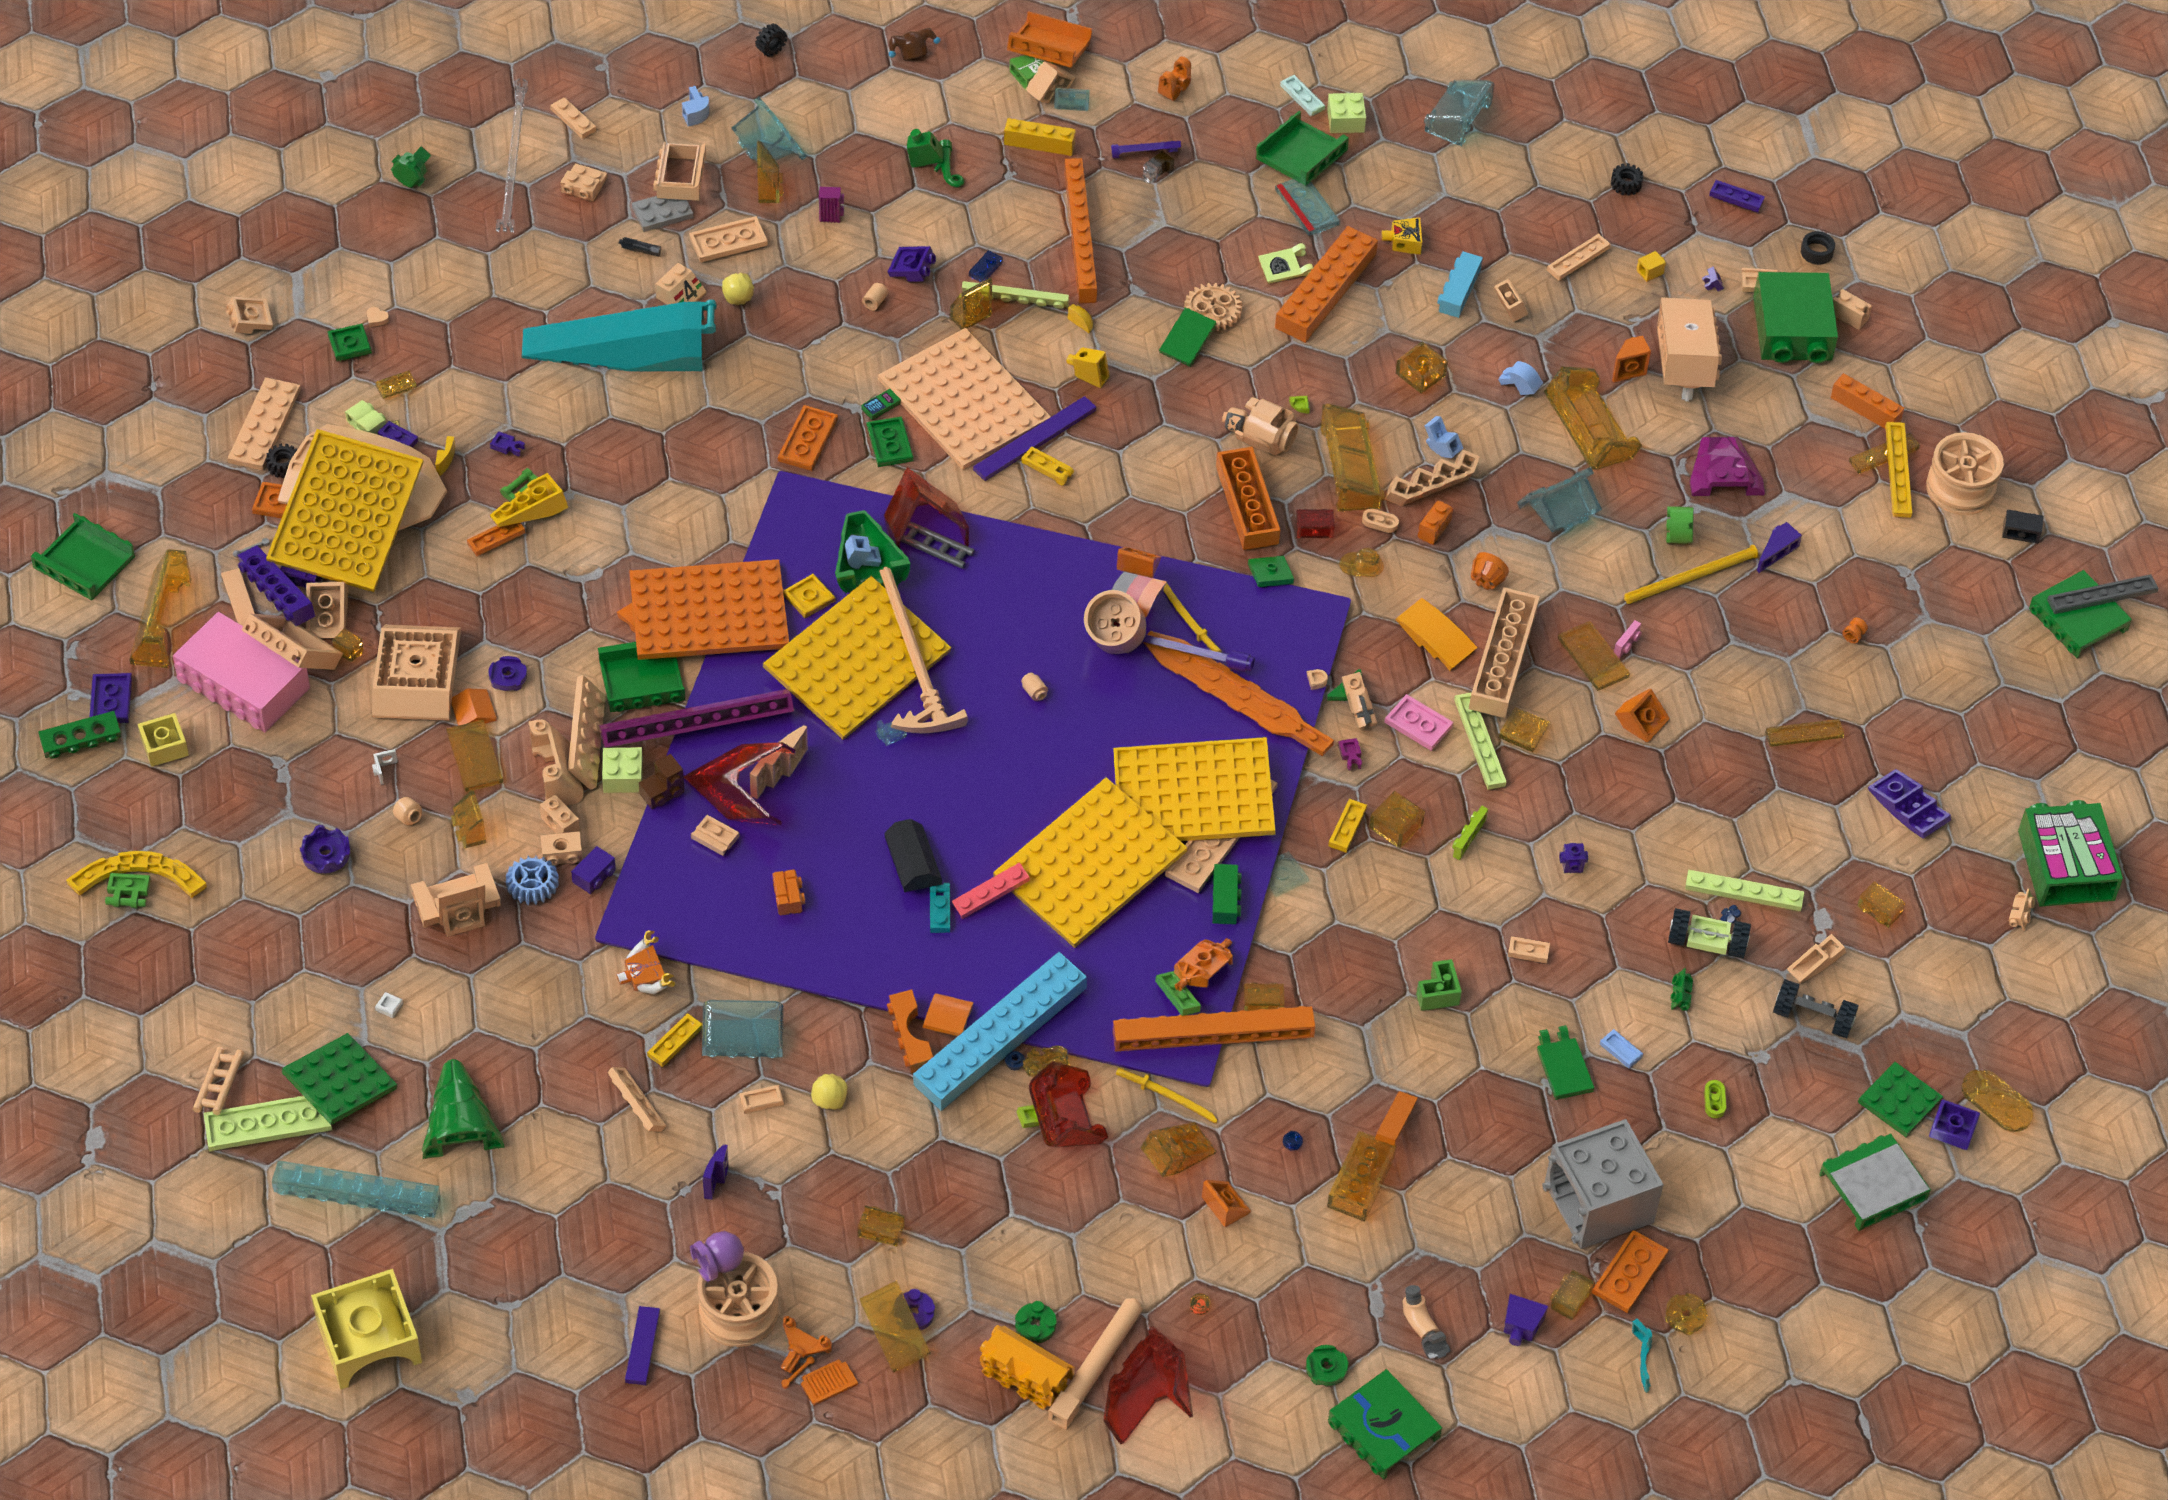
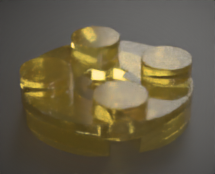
M1686 1293V1295H1674L1668 1301L1665 1310V1320L1673 1329L1686 1335H1692L1704 1326L1707 1319V1310L1701 1298L1694 1294ZM1689 1310L1690 1316H1684L1681 1311L1686 1312Z

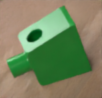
M919 129L911 131L907 140V152L912 168L943 162L944 148L932 132L921 133Z

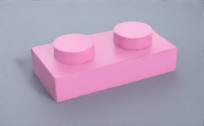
M1634 620L1615 644L1613 656L1620 659L1624 653L1627 654L1632 643L1634 641L1637 642L1641 636V623Z

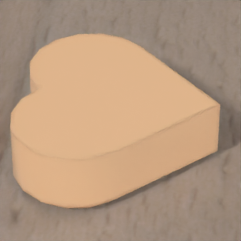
M370 307L367 310L369 327L387 324L389 321L388 313L380 311L377 307Z

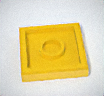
M814 574L783 591V596L805 619L835 602V596Z

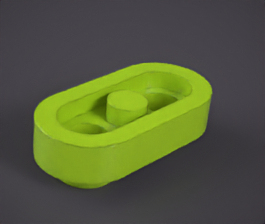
M1718 1080L1707 1082L1704 1089L1705 1112L1711 1118L1722 1117L1726 1110L1725 1086Z

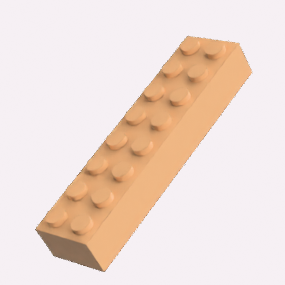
M1503 587L1471 693L1468 709L1506 718L1537 613L1540 596Z

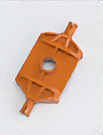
M1228 938L1221 944L1207 939L1200 941L1174 965V973L1180 979L1175 984V989L1181 991L1186 985L1207 988L1209 979L1226 963H1229V965L1233 964V955L1230 949H1228L1232 945V941Z

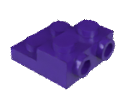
M930 246L899 247L887 272L890 277L905 276L908 282L924 281L925 277L930 275V266L935 264L936 255Z

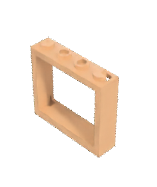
M250 613L242 628L243 632L298 668L335 670L343 655L342 652L300 625L295 626L291 621L288 622L284 616ZM296 657H300L299 662L295 661Z

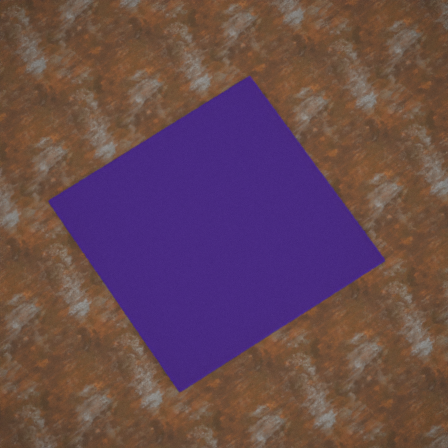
M779 471L743 562L779 559L783 591L814 574L835 596V602L806 619L784 597L789 642L849 594L840 588L835 575L841 544V533L846 514L865 510L909 558V575L905 582L902 581L898 585L902 603L951 647V651L927 670L933 689L939 692V697L942 700L941 704L944 706V712L947 714V717L965 709L968 722L964 727L934 733H911L891 728V724L897 714H900L901 718L904 719L909 711H912L913 716H916L925 710L924 702L920 698L923 692L917 679L844 740L792 693L793 712L675 734L667 755L671 754L683 768L685 792L654 809H651L647 804L597 930L595 941L632 950L644 939L647 931H655L651 935V940L654 937H658L659 940L657 943H650V946H654L658 957L888 1011L889 995L912 989L918 1007V1016L915 1018L925 1020L933 996L937 993L973 1002V1009L967 1020L966 1029L1055 954L1060 952L1087 976V988L1022 1042L1023 1044L1209 1087L1222 1044L1115 1052L1113 1020L1181 1015L1155 982L1156 975L1174 971V965L1200 941L1205 939L1220 944L1226 938L1230 939L1232 945L1228 949H1230L1233 955V964L1229 965V963H1226L1209 979L1207 988L1186 985L1187 989L1201 1005L1200 1012L1190 1015L1232 1012L1308 747L1291 737L1272 734L1259 726L1258 722L1227 706V703L1216 696L1204 692L1182 675H1177L1162 666L1143 642L1133 651L1123 654H1110L1097 646L1084 625L1085 609L1091 599L1097 594L1112 590L1115 582L1124 572L1117 570L1118 549L1123 547ZM911 521L974 549L975 552L973 556L968 554L964 556L962 561L966 562L964 569H961L898 541L897 538L900 533L905 536L911 529L907 528V523ZM917 533L913 539L922 543L927 536ZM933 540L930 547L939 550L943 543ZM950 547L946 554L955 557L959 551ZM1162 556L1153 578L1168 582L1167 584L1202 630H1207V636L1222 650L1221 653L1228 654L1235 650L1251 654L1252 657H1255L1252 672L1230 670L1245 680L1260 686L1261 690L1274 698L1294 707L1304 722L1315 727L1326 686L1311 690L1307 671L1323 670L1327 673L1329 679L1351 599L1290 584L1258 587L1254 577ZM1163 587L1146 618V635L1153 631L1185 640L1195 647L1210 650L1202 640L1200 642L1196 640L1197 635L1164 593ZM780 649L706 655L685 709L786 689L763 668V663ZM1213 659L1214 661L1220 662L1228 667V664H1226V662ZM1034 673L1038 675L1046 685L1048 692L1044 699L1034 701L1022 687L1021 680L1026 674ZM930 718L925 722H932L933 720ZM803 725L807 726L808 750L791 776L782 775L774 788L766 786L758 799L751 797L750 772L760 759L787 735ZM1267 737L1270 778L1278 783L1276 790L1272 794L1275 835L1240 837L1221 862V864L1238 865V873H1241V885L1238 884L1237 888L1241 889V901H1237V905H1241V916L1237 917L1236 924L1212 923L1213 875L1201 891L1197 893L1166 877L1165 871L1075 948L1012 892L1007 893L964 919L960 917L953 906L952 901L993 878V872L1104 778H1108L1116 785L1113 748ZM706 815L739 832V838L729 850H726L724 856L691 839V833L696 830V827ZM912 819L923 825L942 877L941 885L950 883V933H930V887L904 892L885 840V832L895 822ZM1181 841V842H1182L1184 845H1186V843H1187L1188 841ZM796 870L797 877L801 876L802 888L799 890L800 893L804 892L805 904L802 905L801 913L779 915L772 874L779 871ZM936 892V896H944V892Z

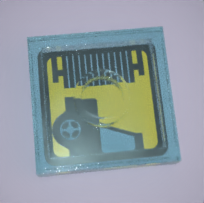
M1289 851L1276 857L1268 885L1275 897L1309 882V878Z

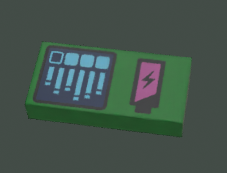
M888 389L862 404L861 410L873 420L901 404V399L891 389Z

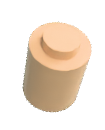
M874 283L862 298L863 305L869 310H877L888 295L887 288L881 283Z

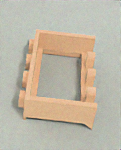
M664 142L663 149L660 148L658 170H656V180H654V191H657V198L699 200V189H701V178H703V168L706 160V142L701 146L666 144ZM668 158L695 160L691 183L664 182Z

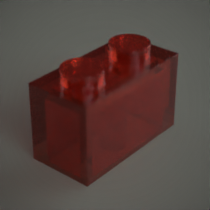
M1333 509L1296 510L1297 538L1334 537Z

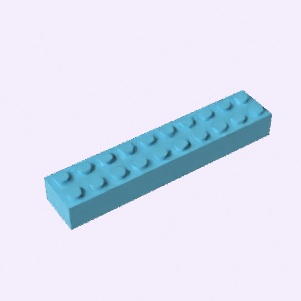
M1058 952L913 1074L914 1086L942 1111L1087 988V976L1064 955Z

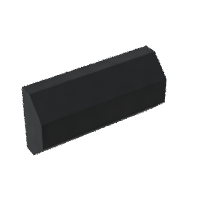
M912 819L895 822L885 832V840L904 892L941 885L942 877L923 825Z

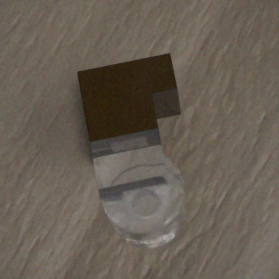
M1164 151L1159 152L1144 164L1143 180L1153 183L1164 172L1170 174L1174 171L1175 159Z

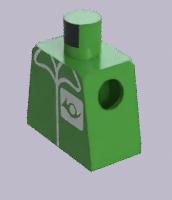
M1027 55L1010 59L1009 72L1026 90L1029 81L1035 76L1038 67L1045 60Z

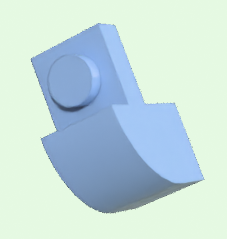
M696 86L689 87L690 101L682 103V115L688 127L704 122L709 116L708 96L703 97L702 93L698 92Z
M1517 361L1513 367L1506 368L1498 379L1501 385L1515 384L1520 395L1535 394L1543 384L1537 371L1529 364Z
M1435 416L1424 426L1429 436L1426 440L1428 446L1441 457L1453 458L1463 449L1458 434L1447 432L1440 416Z
M851 535L845 543V551L851 567L859 569L861 565L879 567L882 563L878 547L870 546L868 537Z

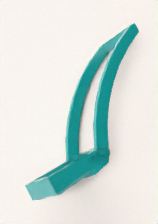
M1636 1318L1632 1321V1333L1642 1342L1640 1374L1642 1385L1647 1393L1651 1384L1645 1361L1649 1350L1652 1348V1332Z

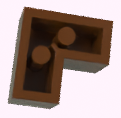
M671 754L654 762L655 774L639 782V794L651 809L660 807L667 801L677 798L685 792L683 768Z

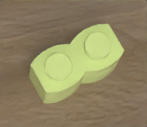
M363 400L345 411L347 422L358 430L378 435V431L386 424L385 416L375 411L370 403H366Z

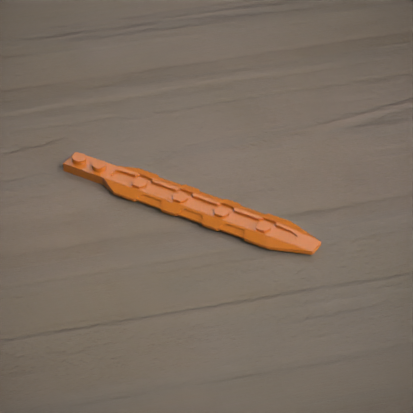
M1150 631L1147 634L1150 636L1191 645L1185 640L1164 635L1161 633ZM1143 642L1162 666L1177 675H1182L1204 692L1216 696L1227 703V706L1258 722L1259 726L1272 734L1291 737L1322 757L1334 745L1332 738L1304 722L1294 707L1274 698L1261 690L1260 686L1232 672L1224 664L1216 662L1211 658Z

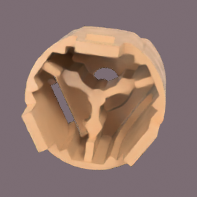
M1251 397L1245 407L1252 411L1246 421L1244 431L1236 430V438L1266 453L1269 452L1277 455L1282 451L1287 452L1293 445L1299 430V424L1296 423L1294 413L1265 399L1259 400Z

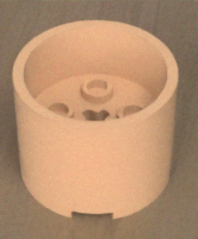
M1118 590L1104 591L1091 599L1085 609L1084 625L1086 631L1103 651L1110 654L1129 653L1142 643L1146 634V619L1144 613L1130 595ZM1114 622L1119 623L1120 626H1114Z

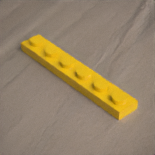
M1887 422L1885 429L1893 517L1911 518L1912 503L1905 423Z

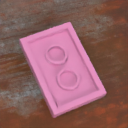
M1407 694L1385 717L1384 721L1387 725L1430 751L1434 749L1453 727L1452 721Z

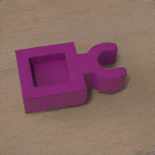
M1357 738L1338 741L1342 761L1347 760V769L1350 771L1352 764H1357L1358 769H1361L1362 760L1360 758L1362 753Z

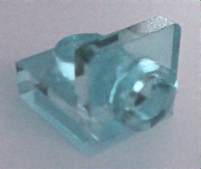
M880 720L877 721L876 734L879 740H883L886 746L907 737V732L891 728L892 722L884 725Z

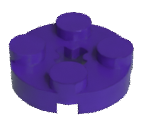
M503 656L499 658V661L491 663L488 673L489 680L494 689L518 691L522 688L527 679V668L525 664L521 663L519 658ZM507 671H510V672H511V675H504V674H506Z
M911 1289L909 1292L903 1293L896 1299L893 1305L895 1322L901 1328L908 1331L910 1329L920 1331L927 1328L934 1319L935 1305L933 1300L918 1289ZM917 1308L918 1314L909 1313L910 1309Z

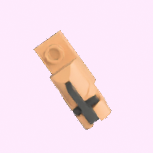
M1361 673L1343 676L1341 679L1358 728L1365 729L1368 723L1370 727L1377 725L1367 688L1364 686Z

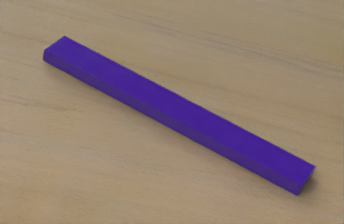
M1085 396L973 466V471L984 481L990 479L1021 459L1031 446L1037 449L1095 412L1096 406Z

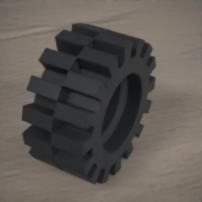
M774 23L768 24L767 28L763 27V31H759L758 34L760 35L756 36L757 40L755 41V46L768 57L774 56V53L778 54V50L781 51V47L786 45L784 42H787L786 37H788L786 32Z
M1624 163L1621 164V167L1619 165L1616 166L1611 177L1612 189H1616L1617 193L1621 192V195L1627 193V196H1630V193L1633 195L1636 192L1638 193L1642 187L1643 172L1640 171L1639 167L1636 168L1634 164L1632 167L1629 163H1627V166ZM1622 178H1629L1632 181H1625Z
M279 444V447L275 445L273 450L271 448L268 450L269 453L266 454L267 468L271 475L275 474L277 478L281 475V478H285L289 462L296 453L297 448L294 449L293 445L289 447V444H285V446ZM280 459H289L286 463L277 462Z

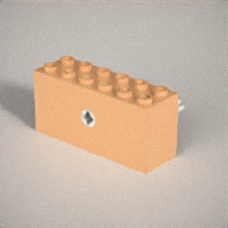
M1661 297L1657 333L1664 385H1679L1683 387L1681 399L1688 402L1692 400L1694 388L1715 387L1716 380H1719L1720 371L1718 370V365H1721L1722 354H1720V345H1718L1719 335H1717L1718 327L1716 326V316H1714L1715 307H1712L1711 300Z

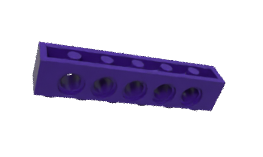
M258 545L238 554L240 562L238 567L240 571L247 574L250 582H254L258 590L265 593L268 601L273 602L279 612H283L288 622L291 621L295 626H298L315 617L312 602L274 562L266 560L267 555Z

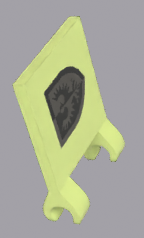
M1303 243L1290 249L1258 256L1268 284L1299 276H1307L1313 269L1312 264H1306L1300 268L1296 256H1304L1306 254V247Z

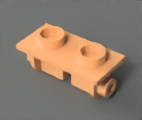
M2027 889L2026 894L2019 892L2015 895L2012 907L2019 910H2011L2008 920L2010 926L2016 927L2021 925L2023 931H2025L2027 923H2030V911L2035 905V899L2032 897L2030 889Z

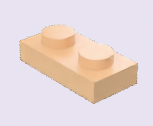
M1511 936L1508 957L1547 964L1550 943Z

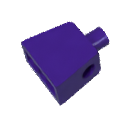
M1510 1294L1504 1325V1333L1511 1335L1509 1343L1514 1346H1520L1522 1339L1532 1341L1546 1317L1548 1306Z

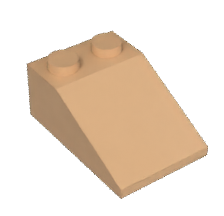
M345 582L306 583V597L312 602L315 617L306 621V629L320 639L345 638L348 586Z

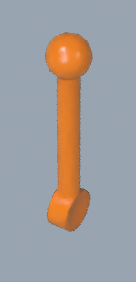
M809 1356L806 1362L788 1379L782 1380V1387L784 1389L789 1388L790 1382L809 1364L815 1362L814 1357Z

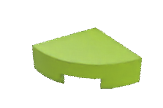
M1293 396L1289 398L1290 405L1296 411L1309 414L1308 396Z

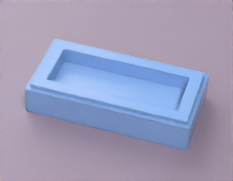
M1614 1029L1600 1040V1045L1629 1069L1643 1057L1641 1051Z

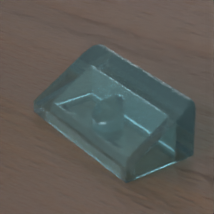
M1055 88L1054 108L1088 111L1090 90Z

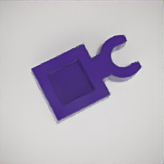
M499 431L490 443V449L504 454L511 451L515 456L521 455L518 448L525 449L524 442H515V437Z

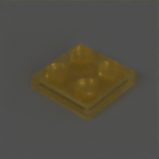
M1514 707L1498 738L1533 753L1546 732L1550 721Z

